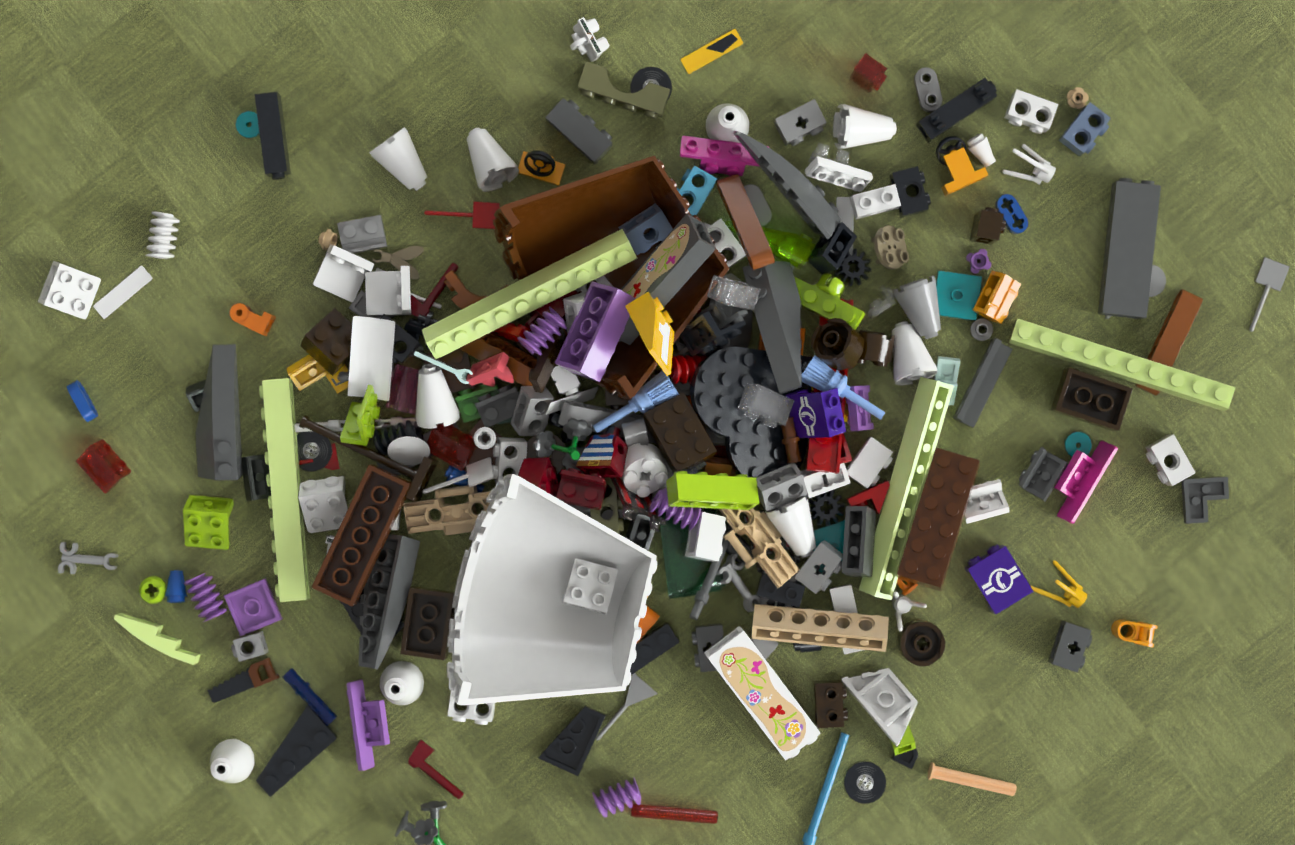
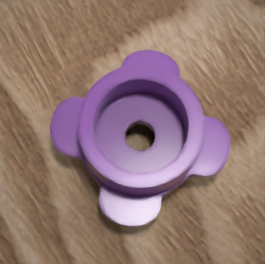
M980 249L974 254H967L966 260L970 263V271L973 274H977L982 269L988 270L991 268V262L985 249Z

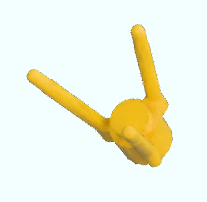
M1055 560L1053 561L1054 566L1073 585L1068 587L1061 581L1055 580V583L1065 590L1064 597L1066 599L1031 586L1032 590L1036 593L1064 603L1068 607H1071V605L1076 608L1081 607L1088 596L1082 590L1083 587Z

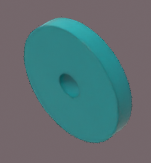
M246 111L238 116L236 129L240 135L246 138H254L260 134L258 118L255 112ZM251 122V127H247V123Z
M1071 433L1065 440V450L1071 457H1073L1076 450L1086 455L1091 451L1092 443L1089 436L1085 433ZM1078 442L1080 443L1079 448L1076 447V443Z

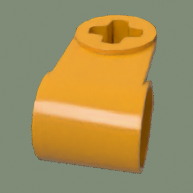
M1119 619L1113 623L1111 631L1116 638L1142 646L1154 647L1152 641L1154 631L1158 626L1139 621ZM1126 624L1128 632L1122 636L1120 629Z

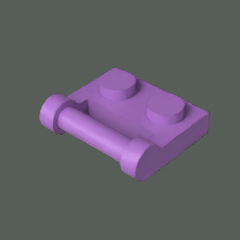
M870 385L851 386V391L869 401L868 392H870ZM845 398L848 404L849 415L847 420L850 430L874 429L870 413Z

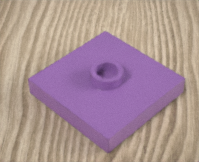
M266 578L224 595L240 637L283 619Z

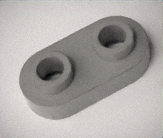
M921 68L914 77L919 104L924 111L934 112L942 104V95L937 75L931 68ZM928 75L930 81H923L922 76ZM928 97H934L935 103H929Z

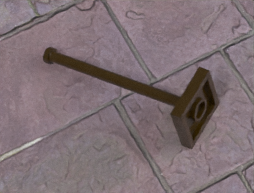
M306 415L303 416L299 427L302 429L312 430L411 478L412 483L405 497L412 501H420L423 490L426 489L439 462L432 457L424 456L419 468L413 470L363 445L342 443L340 434L309 420V417Z

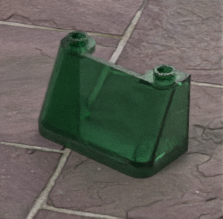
M701 508V512L717 515L716 509ZM664 512L659 517L668 597L669 599L694 596L697 591H700L712 561L685 557L689 525L687 524L682 529L680 527L681 520L675 525L673 524L674 517L672 516L667 521L665 520L666 512ZM723 574L715 576L709 593L720 592L721 587L725 586V584L720 583L723 579Z

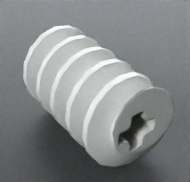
M152 212L158 218L151 219L150 221L156 227L149 229L155 236L148 237V241L154 244L146 247L152 253L145 256L160 259L174 258V255L169 250L176 249V246L170 244V241L177 240V237L171 235V232H177L178 229L172 225L180 223V220L172 214Z

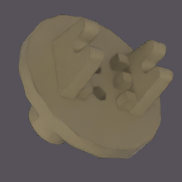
M887 225L879 228L875 237L871 238L878 258L876 264H882L887 269L894 270L908 262L909 254L904 240L905 234L901 228L896 229L894 226Z

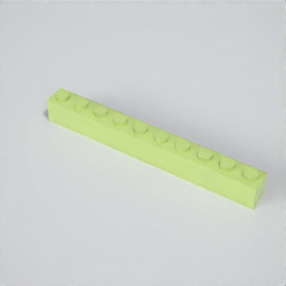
M623 229L422 329L425 342L434 358L438 359L637 259V256Z
M1018 318L1009 340L1010 344L1221 411L1229 409L1236 388Z
M920 377L889 483L890 486L875 531L872 577H862L859 587L860 591L875 597L892 600L898 580L897 573L932 463L953 385Z
M291 378L262 380V385L259 386L260 398L264 399L261 417L266 424V429L263 430L264 443H267L268 449L265 452V463L269 465V474L266 475L267 486L271 487L268 505L269 509L273 511V518H270L271 531H274L275 540H272V551L276 553L277 562H274L273 568L274 574L278 575L275 593L276 597L280 598V602L310 599L304 516L298 498L301 478L297 432H295L296 416L293 381Z

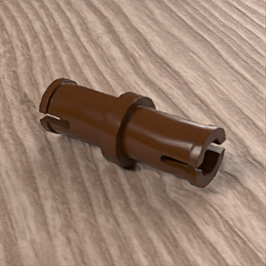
M794 417L779 419L783 434L781 441L785 445L787 463L802 461L798 441L800 440L799 436H796Z

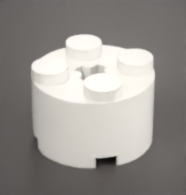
M637 443L628 447L622 476L625 487L639 497H647L649 494L656 492L666 484L668 479L667 468L660 450L655 445L647 443L648 445Z

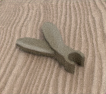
M411 246L393 254L376 249L374 252H380L382 258L380 260L373 259V261L376 263L391 262L399 271H401L400 266H409L410 278L418 279L419 273L417 269L405 260L418 257L423 253L424 249L421 246Z

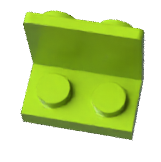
M373 385L367 386L362 403L351 402L340 436L342 443L367 446L369 438H373L375 431L374 423L380 417V407L377 406L378 397L374 392Z
M189 495L183 508L185 546L228 550L230 547L229 516L234 506L233 499Z

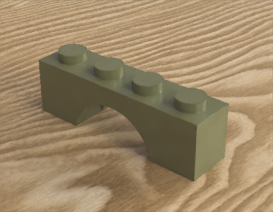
M589 62L585 63L578 84V89L582 91L581 94L586 97L594 98V95L602 97V101L615 105V102L623 104L624 109L633 112L639 109L645 111V116L654 119L657 116H663L670 94V89L650 82L638 92H621L610 83L607 68Z

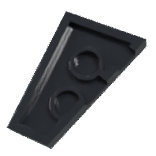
M585 706L538 758L579 776L606 714Z

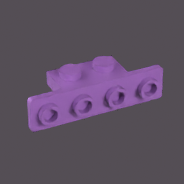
M360 679L347 683V696L349 698L350 718L353 727L356 762L358 770L364 771L375 766L372 746L390 744L384 699L366 701L363 680Z

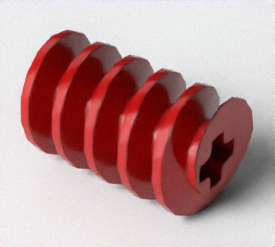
M672 356L670 374L672 383L677 384L680 380L682 384H685L688 380L691 384L697 366L708 356Z

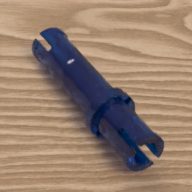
M293 668L282 677L295 691L294 694L296 696L299 695L327 726L337 717L309 686L310 683L308 681L305 682Z

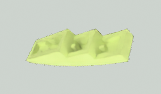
M123 613L115 614L114 619L121 626L150 647L192 665L199 662L201 654L180 648L182 639L161 634L163 625Z

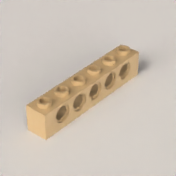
M755 604L752 639L886 652L889 617Z

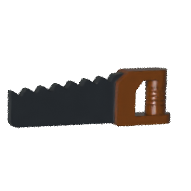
M266 658L250 665L241 674L230 677V680H225L224 684L220 683L218 687L214 686L212 690L209 689L207 691L212 702L216 703L250 688H256L280 678L279 674L276 675L270 658ZM261 665H263L268 677L262 680L259 673Z

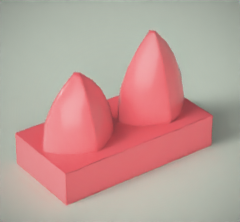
M501 352L472 364L470 370L473 372V375L468 374L466 381L471 386L481 383L494 387V377H497L502 381L513 384V375L507 367L509 356Z

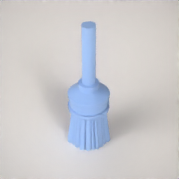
M816 355L802 374L803 383L822 392L837 388L839 397H846L880 420L886 413L851 391V387L847 385V376L842 375L838 370L835 372Z
M662 370L644 386L642 385L636 395L628 401L629 404L594 424L593 427L599 433L634 411L636 413L640 411L645 413L657 405L678 396L679 393L669 376H666Z

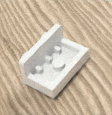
M1000 479L973 486L964 515L966 524L1009 512V506L1002 492Z

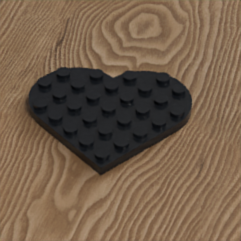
M723 347L711 352L697 366L690 387L692 407L704 423L703 425L711 432L725 436L726 453L730 463L738 471V475L745 474L752 478L760 477L791 464L787 463L785 445L781 441L783 434L779 421L781 418L790 417L786 394L802 389H808V393L812 392L811 386L802 382V387L780 394L766 351L742 347ZM801 355L802 374L813 357ZM799 438L798 446L802 461L795 462L798 468L805 457L808 438Z

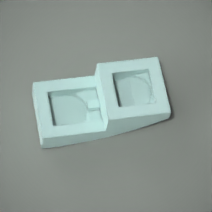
M938 356L936 363L937 374L934 380L954 386L948 404L954 406L960 359Z

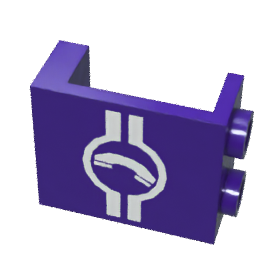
M837 388L815 393H808V389H802L786 394L790 417H794L796 436H799V438L832 437L846 432Z
M998 544L987 549L988 554L980 558L978 555L967 562L969 565L965 567L966 572L970 573L988 602V608L995 615L1034 592L1007 547L1004 545L999 546Z

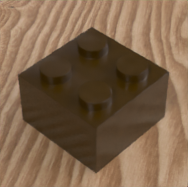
M334 308L304 335L300 346L333 376L350 360L352 323Z

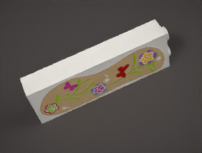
M740 626L704 652L785 760L795 757L799 754L801 748L816 741L817 736L821 734Z

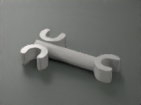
M61 542L60 544L62 562L58 566V573H64V567L68 565L70 567V574H75L77 571L75 563L104 565L108 570L117 569V566H112L109 563L111 557H118L116 553H110L106 556L75 554L79 548L78 543L72 544L71 551L66 549V542Z
M731 554L727 557L726 563L718 569L716 575L723 574V579L720 581L721 584H727L732 580L744 598V609L747 612L754 611L752 603L754 605L761 604V599L757 595H751L736 570H741L744 567V563L735 564L738 554Z

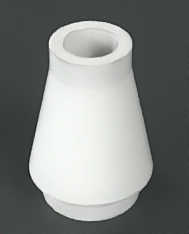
M980 133L967 141L969 151L984 167H988L996 161L987 136L984 137Z
M488 427L479 428L474 434V443L480 449H489L496 442L494 431ZM485 434L490 436V440L487 443L482 439Z

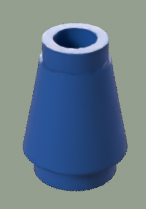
M170 571L165 593L168 603L185 602L187 592L184 585L183 571Z

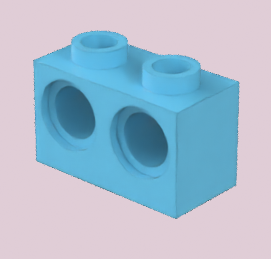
M694 165L692 170H686L681 179L684 181L681 189L677 188L681 196L687 195L692 197L693 204L688 210L692 216H697L716 184L717 178ZM694 177H701L704 180V185L702 187H695L692 184V179Z

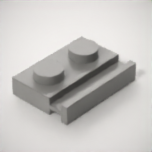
M381 215L337 223L342 249L354 254L388 247Z

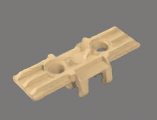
M466 485L440 488L435 490V499L403 503L408 534L433 530H443L445 535L472 532L478 517L475 503L482 504L484 511H486L490 504L486 502V498L491 491L478 493L476 485L472 487ZM469 494V501L456 505H451V503L445 504L444 497ZM431 509H438L441 512L440 520H433L430 517Z
M754 507L750 510L719 509L732 527L723 538L730 542L745 562L744 566L746 569L758 562L777 588H780L800 571L781 545V534L764 511H756ZM741 512L748 516L746 524L742 523L739 518ZM735 533L740 536L748 535L754 543L755 548L751 550L753 558L736 537ZM767 548H770L774 551V560L769 559L767 557Z

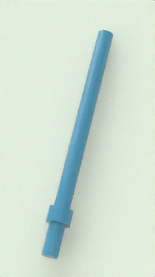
M843 732L840 734L808 831L804 833L803 845H815L817 839L816 832L849 734Z

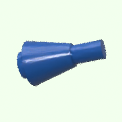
M458 463L454 466L450 464L444 476L447 477L446 481L465 475L467 472ZM468 478L453 484L459 486L469 485ZM482 484L476 485L477 492H482L484 486Z

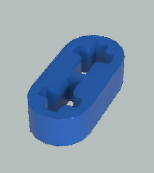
M1010 194L999 197L995 207L998 209V213L1004 214L1003 220H1006L1007 229L1013 234L1024 232L1028 227V220L1017 200ZM1003 199L1006 202H1011V205L1009 206L1012 212L1011 214L1007 208L1002 209L1001 205L1003 204ZM1012 215H1014L1017 221L1022 220L1021 229L1012 226L1014 223Z
M78 380L67 386L68 392L82 417L87 422L98 417L97 410L83 385Z

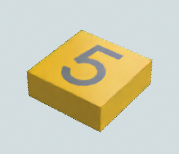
M346 364L333 376L330 373L326 375L337 394L348 388V381L341 383L338 375L349 371Z

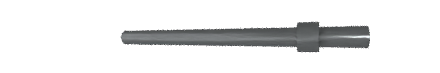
M729 523L726 526L724 535L732 529ZM724 538L722 539L723 551L719 561L711 562L702 587L695 595V604L689 616L691 619L698 620L703 606L708 602L710 597L708 593L729 545V541Z

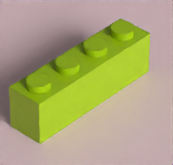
M678 471L666 480L668 505L670 507L750 510L759 504L757 478L748 477L745 474L728 476L726 473L708 475L707 472L688 474L687 471Z

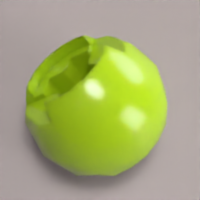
M157 576L145 578L139 586L140 597L149 604L161 602L165 598L166 583ZM152 584L153 587L158 589L154 595L152 592L149 593V588L152 587Z

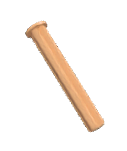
M931 762L928 770V780L935 778L1014 796L1017 786L1014 783L935 766L933 762Z

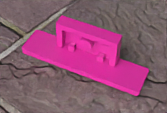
M682 136L680 156L701 159L700 169L708 174L719 173L729 176L738 174L743 176L745 165L759 166L741 143Z
M1100 441L1091 458L1085 453L1076 450L1054 487L1067 496L1057 514L1059 518L1071 524L1075 523L1117 452L1118 448L1116 446Z

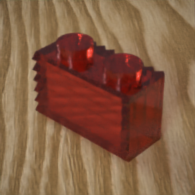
M865 53L854 68L850 80H853L854 83L857 82V85H861V88L864 87V90H868V93H871L873 89L878 91L887 78V75L884 73L888 68Z

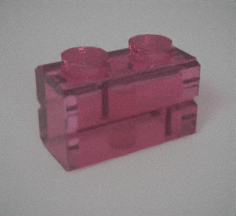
M396 364L390 387V398L386 403L387 408L416 415L418 369Z

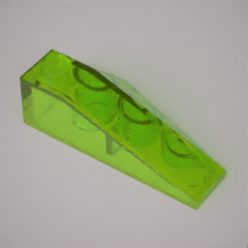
M727 220L725 225H727L730 231L736 233L732 222ZM762 227L773 255L785 262H790L794 267L801 270L815 244L811 243L813 239L802 233L799 236L795 233Z

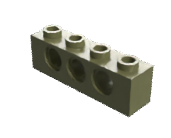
M606 477L604 479L607 488L612 490V494L609 497H604L601 510L590 508L591 518L620 534L621 531H624V519L620 518L619 510L623 509V502L613 480L617 481L616 477ZM606 510L613 511V516L610 519H603L602 513Z

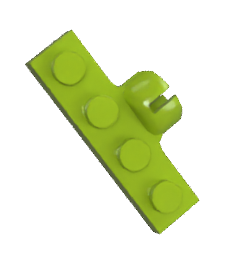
M825 273L822 274L817 284L810 285L795 277L802 307L827 320L832 318L843 319L855 330L857 329L865 313L840 300V296L845 289V285L837 277L831 278V274Z

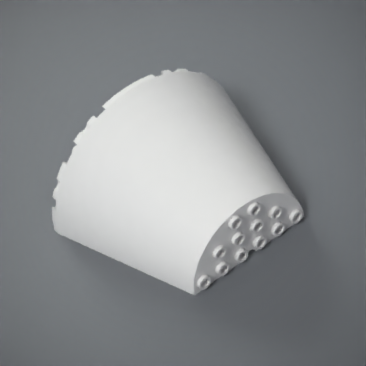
M508 474L504 476L503 481L499 480L486 498V502L490 503L487 510H482L481 514H478L474 529L469 537V540L473 541L469 550H465L452 603V608H455L454 619L450 618L447 641L448 652L452 653V662L447 663V678H449V690L454 691L451 695L453 700L458 705H473L625 691L626 686L631 681L630 668L636 659L635 647L642 633L641 627H638L639 620L644 618L647 612L645 604L647 596L650 595L652 590V583L650 582L652 574L657 569V556L518 475ZM576 558L618 570L607 614L562 603Z

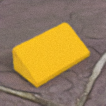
M310 355L305 356L286 369L288 376L299 391L329 373Z

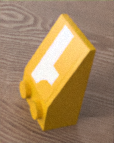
M646 292L625 305L648 351L666 376L671 374L674 330L670 323L673 320L667 310L662 312L664 307L658 297L653 299L650 293Z

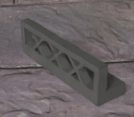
M997 338L991 340L953 416V419L971 428H974L1012 351V348L1002 344V341Z

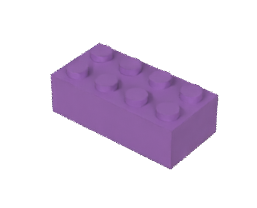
M592 281L584 297L585 301L573 321L555 364L574 374L600 382L630 317L625 305L636 298L618 288Z

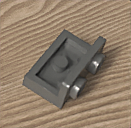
M1041 447L1039 451H1035L1032 455L1029 468L1021 473L1019 486L1046 502L1068 463Z

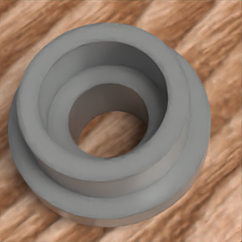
M986 319L974 321L970 328L971 335L979 341L989 339L993 333L992 324ZM981 325L986 328L984 334H981L978 331V328Z

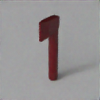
M456 263L450 264L423 304L411 295L412 315L418 317L420 314L427 317L430 308L446 287L444 281L447 278L445 275L451 270L455 273L458 270L459 266Z
M420 740L408 759V764L413 768H420L455 798L461 799L464 792L424 761L435 750L423 740Z

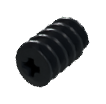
M407 420L406 427L401 422L398 423V430H396L394 425H390V432L383 427L381 429L382 435H380L378 430H375L373 437L377 452L384 456L388 455L389 444L400 437L410 436L423 440L421 427L417 425L416 421L413 425L410 420Z

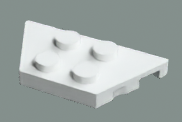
M889 668L878 670L875 673L867 672L856 677L842 678L841 682L846 685L850 693L897 747L901 742L918 701Z

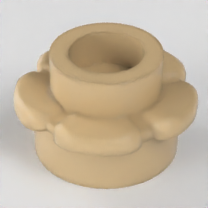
M1076 87L1067 93V103L1071 108L1082 109L1086 106L1089 97L1083 88Z
M327 229L326 232L320 234L319 244L323 250H328L330 244L337 245L338 235L332 232L331 229Z

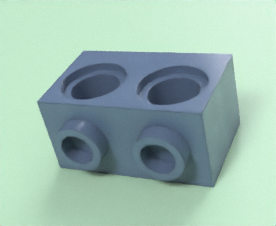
M1089 102L1058 141L1078 156L1084 153L1088 154L1096 145L1093 142L1098 135L1102 136L1109 128L1107 123L1111 118ZM1089 117H1094L1097 120V127H1092L1089 124ZM1076 134L1083 136V145L1075 141Z

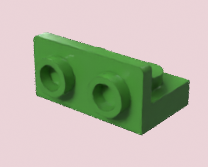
M480 385L481 390L472 392L470 388L459 392V396L455 397V400L458 404L463 423L481 418L475 406V403L479 402L478 397L490 393L491 397L499 394V385L494 387Z

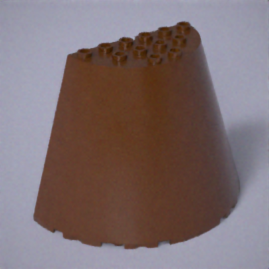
M651 156L505 204L496 210L494 214L496 217L493 220V225L495 226L494 233L496 241L499 244L503 243L505 250L502 252V257L510 270L513 280L518 278L519 281L619 231L618 227L655 203L663 211L671 227L674 229L686 214L691 215L688 210L690 204L678 192L676 182L671 177H668L664 171L665 167L661 160ZM693 215L694 218H696V219H698L699 221H701L698 216ZM647 228L643 234L649 233L651 228ZM662 241L652 245L647 252L636 255L637 259L604 276L613 287L621 289ZM717 249L714 250L662 310V312L667 310L673 320L670 325L674 330V342L730 269L726 264V257L721 252H718ZM591 282L587 283V290L589 289ZM639 335L631 345L622 341L618 342L601 381H593L601 387H605L612 394L618 391V397L631 399L636 395L658 363L650 354Z

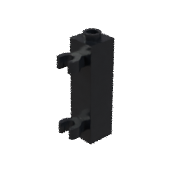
M984 78L921 119L916 126L927 143H929L993 101L997 97V89L992 81H987Z
M277 91L254 94L265 174L268 177H272V180L284 179L285 175L291 174L281 95Z

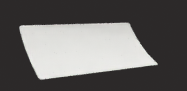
M353 316L348 396L364 397L367 386L373 385L374 392L378 397L377 399L389 401L395 333L394 321Z

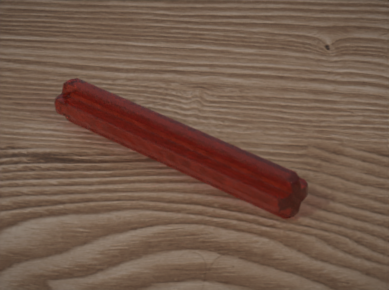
M633 804L630 813L632 817L710 824L718 822V812L710 810Z

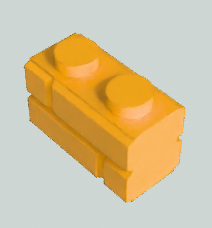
M992 270L973 311L989 321L1002 324L1003 320L1008 316V310L1013 300L1018 296L1021 284L1004 273Z

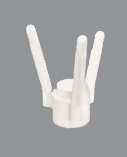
M1022 144V148L1037 161L1015 148L1012 150L1013 153L1035 166L1032 172L1035 176L1009 170H1003V174L1034 181L1039 185L1042 181L1048 183L1051 180L1056 168L1051 166L1050 162L1044 160L1025 144Z
M895 591L893 593L892 605L896 610L895 616L898 630L902 631V614L909 612L912 606L926 608L927 605L910 600L902 594L898 595V592Z

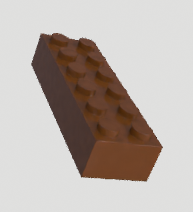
M936 448L899 566L898 579L942 591L978 473L980 460Z
M373 464L368 465L311 588L353 607L357 604L406 499L405 495L412 482Z

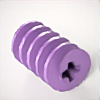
M549 307L551 313L543 312L545 320L537 318L538 326L530 325L532 333L524 331L523 334L526 339L517 338L522 346L532 355L536 353L541 356L540 347L548 349L546 341L549 340L554 343L555 340L552 335L561 336L560 327L565 330L568 329L565 321L551 307Z
M667 488L661 489L656 493L649 510L653 512L658 508L657 515L659 517L666 512L665 520L668 521L673 516V524L676 525L681 520L680 527L683 529L688 524L689 530L696 525L701 514V508L670 507L668 505Z
M201 574L185 581L184 585H192L187 592L195 593L191 601H199L194 608L195 610H203L198 615V618H206L203 621L205 622L224 614L227 609H219L223 600H215L220 593L212 592L216 584H208L213 577Z
M634 777L633 784L625 780V787L616 783L615 791L611 786H608L607 794L603 789H600L599 797L592 792L596 807L604 818L608 817V810L613 815L616 814V807L621 812L624 811V804L632 808L633 800L637 805L641 804L640 790Z

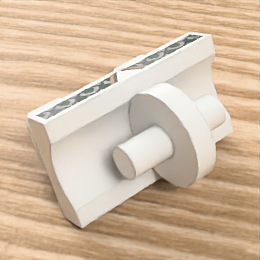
M583 17L573 26L575 33L571 36L574 42L570 45L571 50L579 49L581 55L586 53L590 61L593 62L608 49L609 43L605 37L595 39L593 33L599 30L596 19L585 20Z

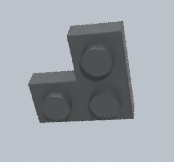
M1228 477L1195 478L1181 481L1185 524L1207 523V500L1229 499Z

